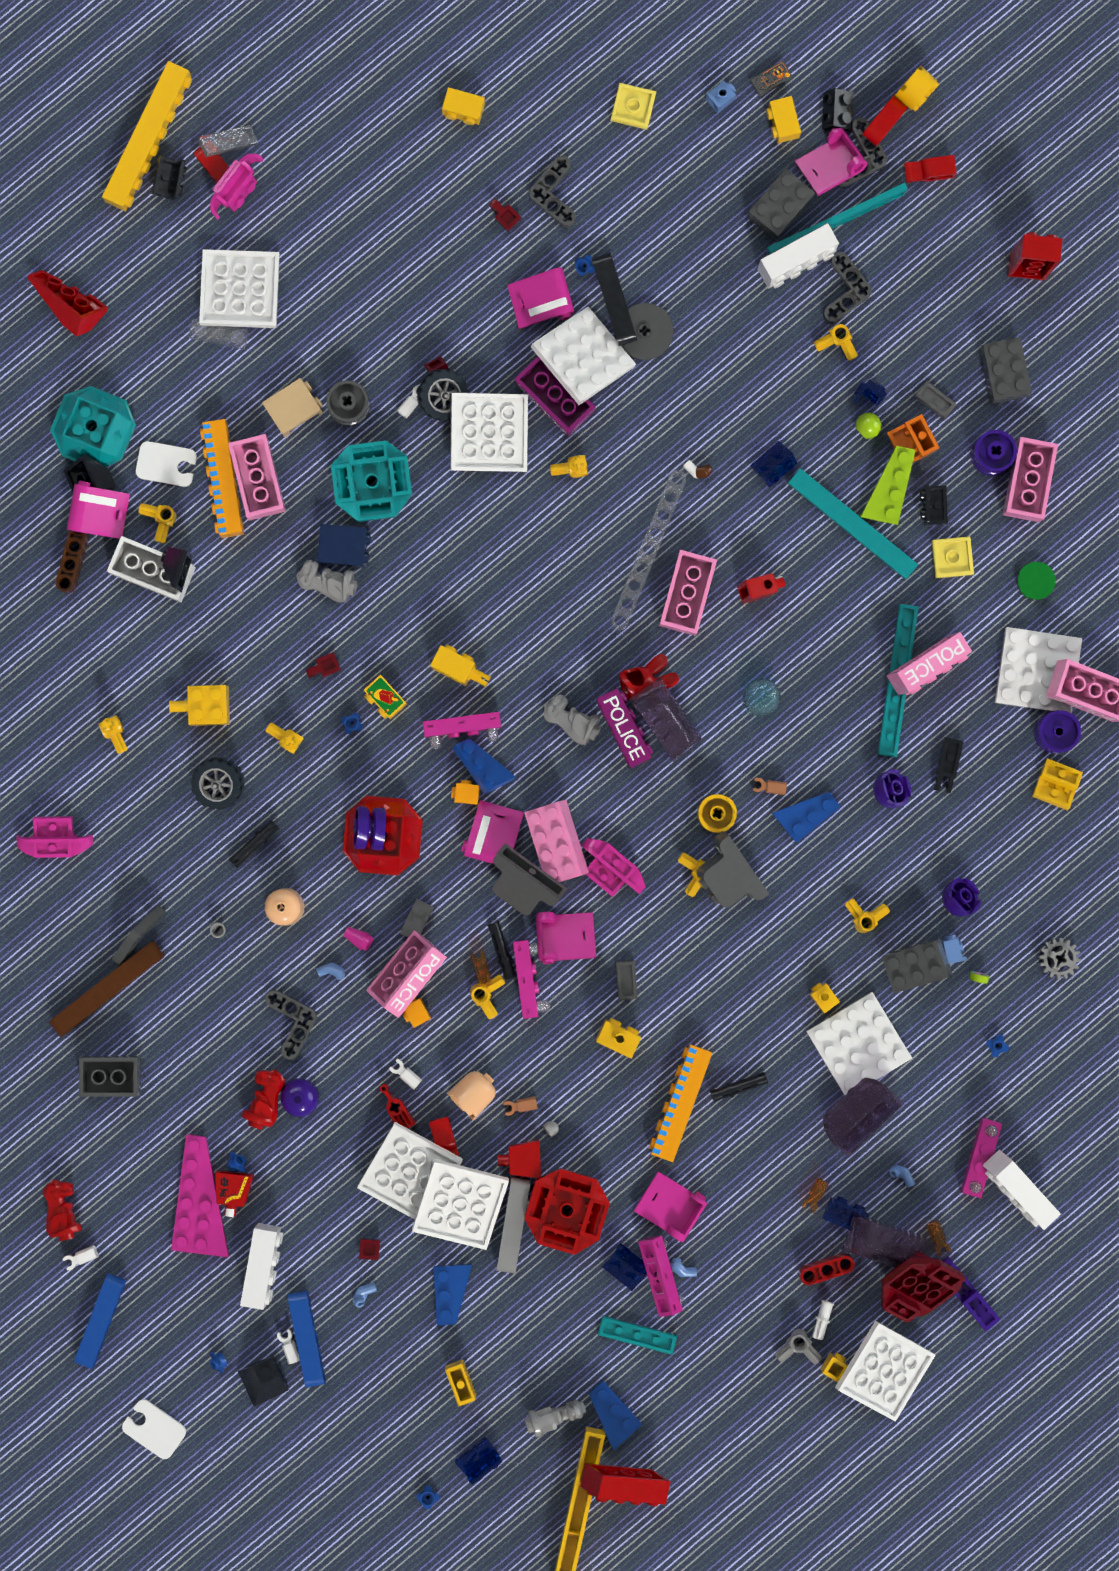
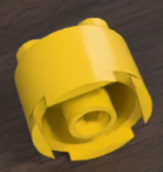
M920 65L895 96L910 110L916 112L929 95L939 86V83Z
M721 794L708 796L700 803L697 809V818L700 825L711 833L727 831L736 821L737 809L734 802ZM713 809L721 810L720 819L712 816L714 814Z

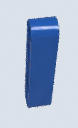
M110 1273L107 1274L74 1363L90 1369L94 1368L125 1287L126 1279Z
M306 1290L288 1294V1303L305 1387L326 1384L309 1293Z

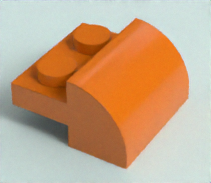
M922 414L886 433L894 449L896 445L915 449L913 463L939 449Z

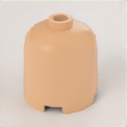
M281 888L273 891L267 897L264 910L271 922L280 926H289L301 919L305 904L297 891L291 888Z
M473 1071L462 1078L446 1094L474 1121L494 1099L496 1090L492 1085L494 1080L487 1073L483 1075L480 1072Z

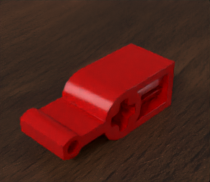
M954 155L904 163L906 183L952 179L957 174Z
M382 1084L380 1091L388 1099L386 1110L392 1121L406 1128L415 1125L416 1122L404 1101L399 1097L392 1096L388 1084ZM392 1102H394L395 1104H400V1106L398 1107L399 1111H397L396 1109H391V1106L393 1105Z
M444 1116L429 1121L435 1144L459 1156L449 1117Z

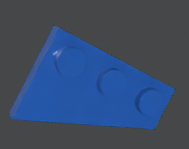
M470 738L453 747V750L484 794L516 778V776Z

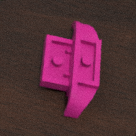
M247 154L239 161L235 159L212 189L214 195L210 202V209L217 220L220 218L217 210L221 204L235 212L237 208L243 205L247 195L255 189L257 181L252 175L254 170L250 165L254 162L262 163L264 160L262 156Z
M73 816L34 817V835H31V837L16 835L17 847L34 858L73 857L93 845V835L83 837L74 835Z
M589 838L582 843L581 846L595 857L587 867L589 873L585 875L610 896L613 897L624 883L629 885L639 895L646 888L638 868L609 843Z

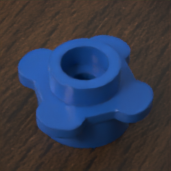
M590 255L575 259V268L580 276H584L586 273H594L595 271Z
M358 713L342 717L341 722L345 726V733L352 734L353 731H361L363 729Z
M997 1035L996 1038L986 1042V1046L992 1051L991 1055L993 1057H998L1000 1053L1009 1050V1046L1005 1044L1002 1035Z
M231 1152L229 1154L230 1159L227 1161L228 1168L232 1172H244L245 1157Z
M211 1352V1367L223 1373V1368L227 1366L224 1355L220 1352L216 1355L214 1352Z
M429 1485L425 1486L424 1490L416 1496L417 1501H420L425 1509H430L440 1498L439 1494L435 1493Z

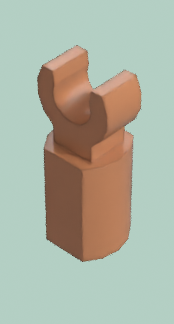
M754 778V781L760 782L761 787L759 789L753 788L752 791L761 792L766 790V793L786 794L787 782L774 780L764 782L761 778Z
M535 1096L516 1100L517 1102L509 1100L503 1102V1105H511L512 1107L511 1111L505 1112L507 1116L514 1114L515 1111L520 1113L538 1109Z

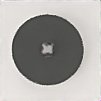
M640 303L630 307L628 310L637 341L622 345L621 347L630 357L638 360H651L659 357L669 348L673 339L674 330L671 318L664 309L655 304ZM644 327H647V330L650 331L647 333V336H643L640 333Z

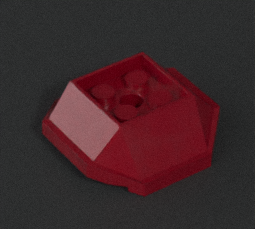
M916 1251L887 1273L881 1280L882 1308L884 1311L908 1323L914 1320V1317H920L932 1312L960 1291L962 1282L965 1281L964 1274L940 1259H932Z

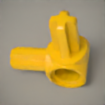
M843 324L836 325L833 329L829 330V334L814 342L818 351L833 344L841 346L848 361L858 356L851 342L853 338L849 329ZM839 329L846 331V336L842 339L835 336L836 331Z
M585 455L569 457L566 463L550 465L552 476L570 474L572 478H578L588 475Z
M141 503L139 514L153 517L156 523H159L154 540L159 543H165L169 527H173V523L176 521V512L167 505H158L156 507ZM171 511V517L164 520L162 518L163 513Z
M117 715L105 718L102 722L98 723L102 734L106 739H111L118 754L128 750L121 735L124 729Z
M270 723L265 730L266 733L279 740L281 747L292 754L295 753L304 739L290 729L285 731L274 723Z
M683 852L678 858V862L692 870L691 874L693 876L685 889V893L694 897L701 887L698 883L700 879L697 875V870L705 861L701 859L697 861Z
M852 898L845 903L846 908L854 917L855 928L860 933L873 930L878 925V921L890 912L885 904H881L872 912H863L855 899ZM862 919L868 921V928L862 926Z
M500 974L486 983L482 981L470 988L472 1000L476 1006L482 1008L488 1019H492L498 1014L490 1001L492 996L490 993L505 984ZM478 989L484 990V994L480 998L474 996L475 991Z

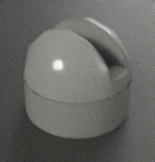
M215 922L210 927V933L215 938L223 937L226 932L225 926L220 922ZM220 925L221 927L217 933H213L217 926Z
M548 1121L542 1125L550 1138L555 1136L559 1130L558 1124L554 1121Z

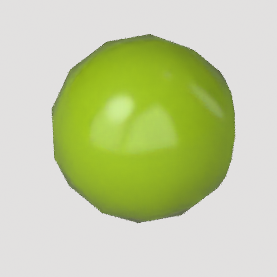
M871 412L860 415L856 420L855 428L865 439L874 438L881 431L882 424L879 417Z

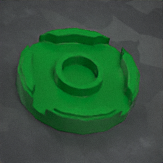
M1031 562L1025 565L1019 571L1017 577V587L1020 593L1032 600H1041L1047 597L1053 591L1056 584L1053 570L1042 562Z

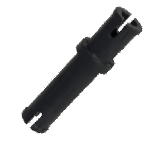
M270 820L260 831L257 830L255 836L237 853L229 858L230 862L234 863V866L238 868L263 843H267V839L279 827Z
M499 922L487 925L498 956L497 962L502 968L504 979L516 977L511 961L513 959L507 950Z
M765 1072L735 1083H726L725 1086L710 1090L713 1102L728 1097L733 1098L738 1093L768 1084V1079Z

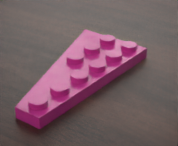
M187 1134L171 1250L230 1257L223 1228L220 1204L216 1202L215 1178L210 1161L207 1137Z

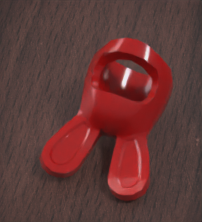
M658 654L645 667H635L619 673L620 686L628 701H639L649 696L655 689L671 688L678 683L679 676L675 672L658 678L653 677L667 666L668 659L666 655Z

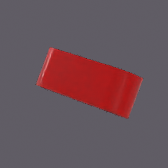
M893 95L862 135L877 146L908 107Z
M209 141L193 152L217 184L229 166Z
M841 1253L804 1265L799 1269L798 1274L805 1285H813L850 1273L855 1265L851 1256ZM843 1259H849L850 1263L846 1268L840 1267V1262ZM824 1265L831 1266V1271L827 1274L822 1273ZM806 1271L813 1272V1276L809 1280L803 1278V1274Z

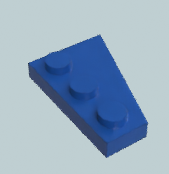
M827 792L776 811L772 815L794 842L797 843L841 806Z
M472 1264L433 1267L437 1325L457 1323Z
M602 1380L589 1392V1395L614 1451L642 1423L608 1384Z

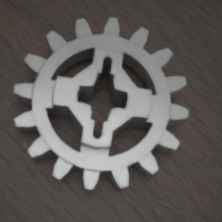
M1052 938L1051 944L1045 942L1046 948H1040L1043 955L1038 956L1039 959H1042L1039 966L1045 967L1042 972L1046 973L1049 971L1048 977L1052 978L1055 974V978L1060 980L1061 975L1064 979L1068 978V973L1074 975L1073 968L1079 969L1076 962H1081V959L1076 957V955L1080 954V951H1074L1076 945L1070 946V940H1066L1063 943V938H1059L1058 942ZM1055 946H1061L1056 951L1051 950ZM1068 952L1071 954V960L1069 959ZM1057 955H1061L1062 962H1058V959H1056ZM1047 957L1050 959V966L1048 965ZM1061 967H1068L1066 970L1058 972Z

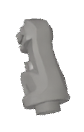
M307 560L296 575L300 587L304 590L319 591L339 603L348 602L350 595L354 596L358 582L354 580V571L346 570L344 573L325 568L322 574L317 572L319 565L316 561L313 562V560Z
M561 694L544 705L545 720L559 725L574 742L586 745L590 739L594 741L601 730V727L598 726L600 722L599 715L594 714L589 717L584 713L578 712L575 707L571 708L570 711H566L568 699Z
M572 1400L559 1408H551L549 1406L538 1411L529 1410V1417L524 1418L528 1433L534 1432L535 1437H541L545 1432L556 1430L557 1425L567 1419L571 1421L581 1419L583 1414L586 1413L583 1402Z

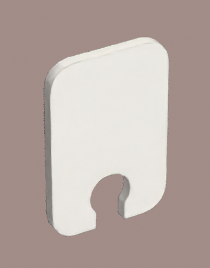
M146 441L140 446L136 475L143 480L187 487L192 483L194 474L180 473L178 465L182 461L196 465L197 455L191 449Z
M142 1399L133 1409L145 1415V1423L137 1425L128 1416L122 1425V1429L125 1434L158 1457L168 1459L184 1438L186 1428L150 1401Z

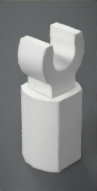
M418 385L413 388L412 395L408 396L397 409V412L406 419L418 406V395L416 394Z
M397 1059L396 1062L399 1063L400 1068L394 1069L391 1066L389 1068L390 1071L401 1075L399 1078L414 1090L422 1079L409 1068L406 1069L403 1061Z
M92 1245L76 1252L75 1256H65L63 1261L70 1259L72 1265L66 1269L72 1270L77 1264L81 1265L98 1258L99 1254L96 1247Z
M288 1328V1337H283L281 1332L277 1333L279 1341L283 1342L282 1348L288 1364H293L300 1361L295 1342L291 1339L293 1332Z

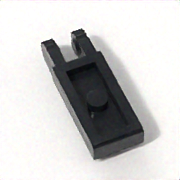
M944 737L934 790L939 791L942 776L949 778L945 788L946 793H951L964 741Z

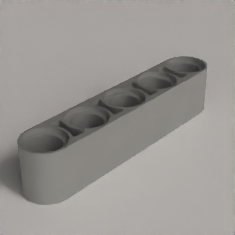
M511 1177L496 1271L516 1274L531 1181L529 1179Z

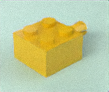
M448 644L445 647L440 645L430 665L433 670L464 686L467 685L470 679L484 687L487 686L488 682L483 679L489 681L491 676L476 669L473 657L465 653L462 656L457 654V649Z
M227 685L187 686V700L169 701L170 713L187 712L188 725H230L229 686Z
M605 1019L597 1035L596 1042L632 1059L641 1040V1036L638 1035L639 1031L630 1026L627 1029L622 1027V1023L616 1019Z

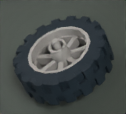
M436 369L433 372L427 373L426 377L421 379V384L417 388V401H419V407L427 416L439 421H450L451 406L446 408L445 401L451 402V393H469V389H467V383L459 374L447 369ZM440 381H446L443 390L438 384ZM449 383H451L455 389L447 391ZM434 385L438 389L437 392H431V389ZM430 395L437 396L433 403L430 400ZM440 400L442 402V409L435 407Z
M222 757L205 760L192 775L191 785L193 787L192 793L196 795L195 799L200 801L204 807L208 806L212 810H222L233 805L241 796L242 789L244 788V777L239 772L240 768L235 766L231 760L227 761L226 758ZM214 770L215 779L207 775V773ZM218 770L224 772L225 775L223 777H219ZM228 776L231 783H224V779ZM206 778L212 783L205 786L204 779ZM222 786L231 787L228 794L225 792ZM208 788L213 789L212 794L207 791ZM218 789L222 793V797L216 796Z

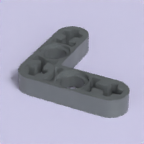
M865 118L855 119L851 131L865 156L863 158L867 162V170L864 174L855 175L856 178L853 176L847 182L844 181L838 186L848 187L884 168L887 162V156L880 143L870 149L864 146V141L867 138L863 137L861 139L862 131L860 129L857 130L856 127L858 123L859 125H864V132L869 126V122ZM878 149L875 153L877 158H882L880 165L878 162L874 163L875 155L873 152Z
M558 156L531 187L529 196L534 204L565 228H569L576 222L575 212L553 195L552 191L569 172L571 163L568 157ZM558 162H560V163L566 162V163H565V167H566V168H563V167H562V168L558 171V174H557V173H556V170H557L558 167H559ZM548 175L555 177V182L551 185L545 182V177ZM534 191H536V192L542 191V192H541V196L546 199V201L544 202V205L541 204V203H543V199H542L541 197H539V196H538L537 198L534 197V196H535ZM549 202H556L558 208L555 211H550L547 208ZM561 208H563L562 213L566 216L570 214L572 221L567 220L566 222H564L563 215L559 214L558 217L556 215L561 211Z
M843 252L834 254L831 266L849 291L825 309L823 317L830 324L838 322L865 302L872 292L869 283L850 258ZM837 257L839 259H844L843 265L845 266V268L848 265L850 266L844 271V273L841 272L844 267L841 264H836ZM854 272L857 278L855 281H848L846 274ZM859 280L861 281V283L859 284L860 288L867 289L865 293L866 296L864 294H858L860 289L856 284ZM843 299H851L853 305L850 308L844 307L842 304ZM838 304L841 310L836 313V318L833 316L829 318V310L834 312L838 308L836 305Z
M158 905L127 935L113 956L112 961L120 966L129 957L139 940L159 922L166 911Z
M272 990L265 996L266 1004L296 1020L281 1050L283 1057L291 1060L300 1053L317 1020V1013L313 1008L288 995ZM274 994H277V999L283 1001V997L287 999L283 1003L282 1009L279 1008V1006L281 1005L280 1003H270V995L273 996ZM293 1002L296 1004L297 1009L294 1013L287 1012V1003ZM310 1011L312 1012L313 1020L307 1021L306 1025H309L307 1029L298 1023L299 1021L303 1023L305 1020L303 1014ZM297 1028H301L305 1032L302 1039H297L294 1036V1031ZM290 1038L295 1042L301 1043L300 1046L297 1044L294 1046L295 1054L287 1055L288 1051L285 1049L286 1047H291L293 1043L289 1041Z

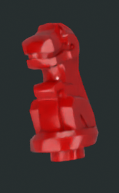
M276 1069L270 1071L260 1070L255 1074V1082L262 1085L263 1089L262 1091H254L255 1098L251 1102L250 1108L242 1111L241 1114L242 1118L249 1120L248 1125L262 1130L263 1126L272 1127L276 1122L278 1095L285 1085L284 1077Z
M55 1179L44 1187L43 1196L48 1206L46 1231L51 1238L58 1237L60 1242L75 1238L74 1232L82 1231V1226L75 1220L74 1212L72 1211L73 1203L65 1202V1197L71 1196L74 1193L73 1184Z

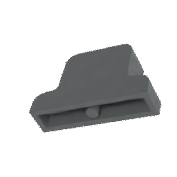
M723 831L715 836L713 844L717 853L697 870V875L700 879L698 883L704 890H708L710 893L708 897L714 905L718 903L728 908L745 895L750 900L752 898L762 900L768 896V891L731 837Z
M506 843L493 859L494 865L502 871L501 876L493 886V892L523 915H529L539 901H543L550 906L556 905L567 890L565 886Z

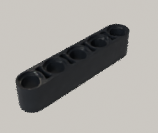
M611 253L593 258L594 268L618 345L622 346L637 341Z

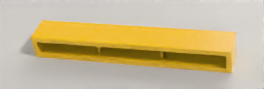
M170 61L167 62L102 195L106 203L125 212L128 207L132 206L134 202L133 196L136 190L141 188L143 182L141 179L144 173H148L152 157H155L158 153V144L161 139L165 138L169 122L172 123L175 118L176 107L181 105L184 98L183 93L191 85L192 76L189 70Z
M587 1426L585 1428L554 1571H576L592 1495L587 1494V1491L580 1487L585 1463L599 1464L605 1439L604 1430Z

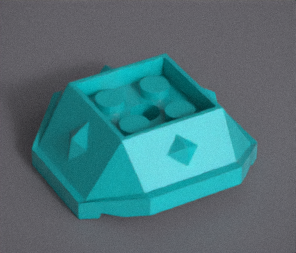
M89 386L64 395L50 431L62 457L75 462L82 455H88L101 465L108 467L123 459L135 430L136 422L127 400ZM91 423H97V427L95 430H88V427Z
M388 441L348 445L331 464L335 503L357 522L395 518L412 496L408 457ZM370 478H376L378 480L375 486H369L367 484Z

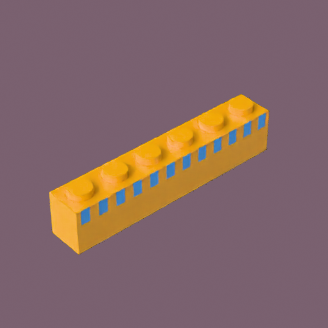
M225 419L202 422L203 428H200L201 439H205L206 447H203V454L205 459L208 458L209 466H206L207 477L211 478L209 493L210 496L214 497V503L211 504L213 515L217 517V522H214L216 534L219 533L221 538L244 535L235 469L228 445L230 443L228 423Z
M692 1044L684 1048L681 1058H684L682 1066L678 1065L675 1076H677L676 1083L671 1084L668 1092L671 1095L669 1102L665 1101L662 1109L664 1113L663 1119L658 1120L655 1128L658 1131L656 1139L652 1138L649 1145L651 1155L670 1162L674 1161L712 1056L711 1051Z

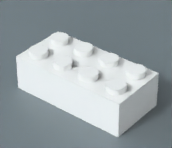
M827 223L761 259L758 271L768 289L771 287L778 288L784 284V280L788 278L792 280L798 277L804 269L811 270L818 265L817 262L831 259L836 252L839 242Z
M121 536L107 572L182 602L196 567L192 564L190 565L182 593L178 592L171 586L162 566V552Z
M998 1150L982 1165L987 1170L985 1173L987 1177L997 1185L998 1189L1009 1198V1201L1035 1227L1039 1225L1045 1230L1061 1215L1022 1170L1002 1151Z
M258 1223L255 1226L240 1306L264 1310L266 1305H269L272 1301L273 1290H270V1288L275 1283L277 1271H274V1266L279 1262L280 1252L277 1251V1248L282 1244L284 1234L281 1232V1227Z

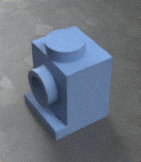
M723 80L706 94L705 100L718 114L735 100L736 94L734 92H736V89L730 82L726 84ZM723 91L726 95L721 96L719 93Z
M956 934L945 936L942 944L948 963L952 964L967 960L966 956H962L964 947L962 941L956 938Z

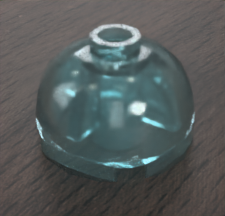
M759 678L746 686L743 691L742 700L745 708L751 714L763 717L776 711L780 704L781 694L774 682L769 679Z

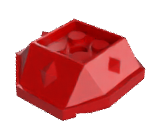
M365 796L346 813L343 853L359 872L398 876L420 858L423 820L405 799ZM357 806L368 807L370 819L372 810L375 807L385 808V831L387 832V838L384 840L382 851L372 850L369 845V839L365 849H354L353 823Z
M559 1168L535 1180L524 1219L537 1244L576 1255L599 1241L610 1202L597 1179ZM570 1205L572 1207L571 1213L563 1214L561 1212L562 1207Z

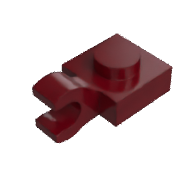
M495 198L489 203L490 208L497 213L495 220L507 232L522 219L509 204L504 208Z
M332 652L316 659L318 665L307 669L306 673L309 678L322 673L324 678L341 671Z

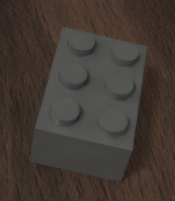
M785 169L750 209L747 218L774 241H777L812 201L815 192L789 170Z
M1021 337L987 343L980 347L979 351L990 405L1027 398L1032 393Z
M941 938L882 956L893 993L946 979L952 975Z
M82 1056L79 1058V1097H138L141 1095V1056Z

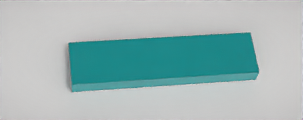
M602 1315L598 1330L599 1336L673 1355L677 1339L676 1334Z

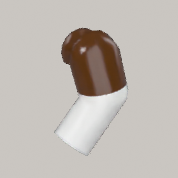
M690 460L683 466L696 479L707 478L712 473L710 465L696 467Z

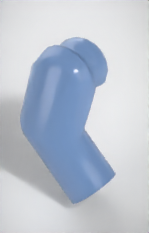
M333 962L316 968L319 977L326 974L335 976L337 980H342L345 977L343 967Z
M894 1165L890 1168V1176L903 1179L907 1188L916 1184L907 1167Z
M680 1258L672 1259L671 1269L679 1277H697L696 1267H685L681 1264Z
M375 1282L357 1288L353 1297V1303L356 1307H363L367 1295L377 1292Z

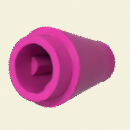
M348 927L343 935L359 950L367 951L373 942V937L370 936V933Z

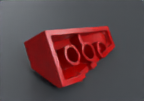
M43 270L29 274L27 277L62 325L76 337L91 331L108 311V307L96 297L90 294L88 296L78 292L79 289L75 286L72 288L62 284L61 279Z

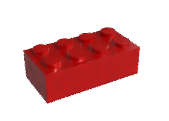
M1034 232L1024 234L1009 254L1007 276L1046 280L1060 263L1063 238H1057L1056 235L1052 234L1038 236Z
M585 1463L580 1487L586 1490L587 1494L596 1497L595 1500L600 1502L612 1500L615 1503L624 1504V1501H629L634 1505L646 1503L657 1507L658 1504L666 1505L671 1481L653 1469Z

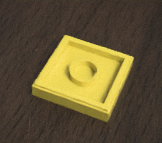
M619 83L611 121L647 130L656 91Z
M970 536L931 541L935 579L974 575Z

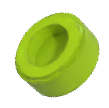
M971 971L969 978L972 981L987 984L989 975Z

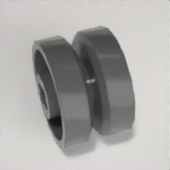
M344 380L336 383L327 395L326 404L331 417L343 426L353 427L361 424L370 412V401L366 390L354 381ZM347 402H352L350 406L348 404L345 406Z

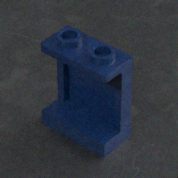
M321 524L317 563L321 565L336 564L364 568L365 564H368L369 552H366V545H370L371 533H368L367 528Z

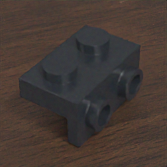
M838 88L824 92L822 129L843 128L845 131L852 130L853 92Z
M159 156L151 194L170 200L181 196L183 191V185H181L182 177H185L187 170L185 160L177 161Z
M924 485L923 490H920V501H923V509L920 510L921 520H924V525H947V486Z

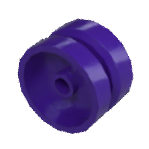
M1000 430L987 431L979 437L972 447L970 455L972 464L977 471L984 475H999L1013 464L1016 459L1017 447L1011 435Z
M1057 710L1043 715L1037 721L1034 728V737L1042 750L1058 754L1069 751L1077 745L1081 738V726L1073 714Z
M357 806L353 823L354 849H365L369 839V845L372 850L382 851L386 830L385 808L375 807L372 810L370 819L368 807Z

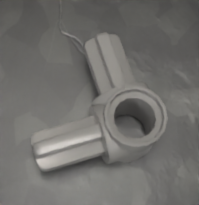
M802 1329L794 1330L786 1340L787 1344L775 1354L781 1362H784L794 1352L797 1354L804 1353L813 1364L818 1363L822 1359L819 1352L811 1345L812 1341L808 1338L807 1333ZM800 1337L804 1339V1342L796 1343L794 1339Z

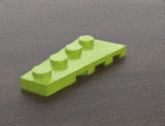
M896 445L860 517L898 525L915 449Z

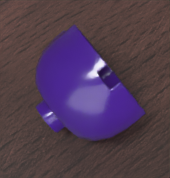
M891 769L880 774L874 782V796L883 807L894 809L909 802L908 797H911L912 793L911 785L906 776L902 777L899 774L901 772L899 770Z
M956 878L947 884L943 890L942 902L944 907L954 916L964 917L971 915L981 905V900L978 901L977 896L980 894L978 888L967 878Z
M296 1078L289 1081L281 1092L283 1109L295 1117H304L311 1114L319 1102L317 1087L306 1079Z

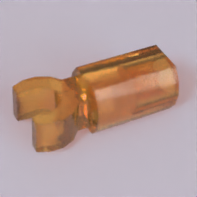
M482 950L480 951V958H475L474 954L470 956L479 984L491 981L486 956Z
M817 1177L808 1194L810 1196L803 1201L802 1207L805 1208L808 1203H812L811 1212L814 1213L817 1209V1201L821 1200L829 1183Z
M939 1220L926 1224L933 1243H936V1253L941 1256V1247H946V1250L951 1252L950 1246L944 1241L946 1238Z

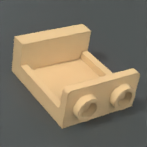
M301 378L262 402L284 438L291 434L290 431L313 416L323 413L320 409L323 407L318 397L313 398L310 393L313 391L307 381L303 382Z

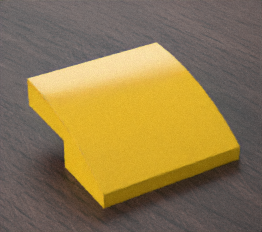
M1047 758L1032 797L1068 811L1083 772Z

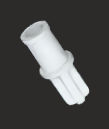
M822 1300L819 1314L815 1317L817 1321L812 1334L813 1338L823 1340L827 1324L830 1323L829 1318L834 1306L833 1303Z

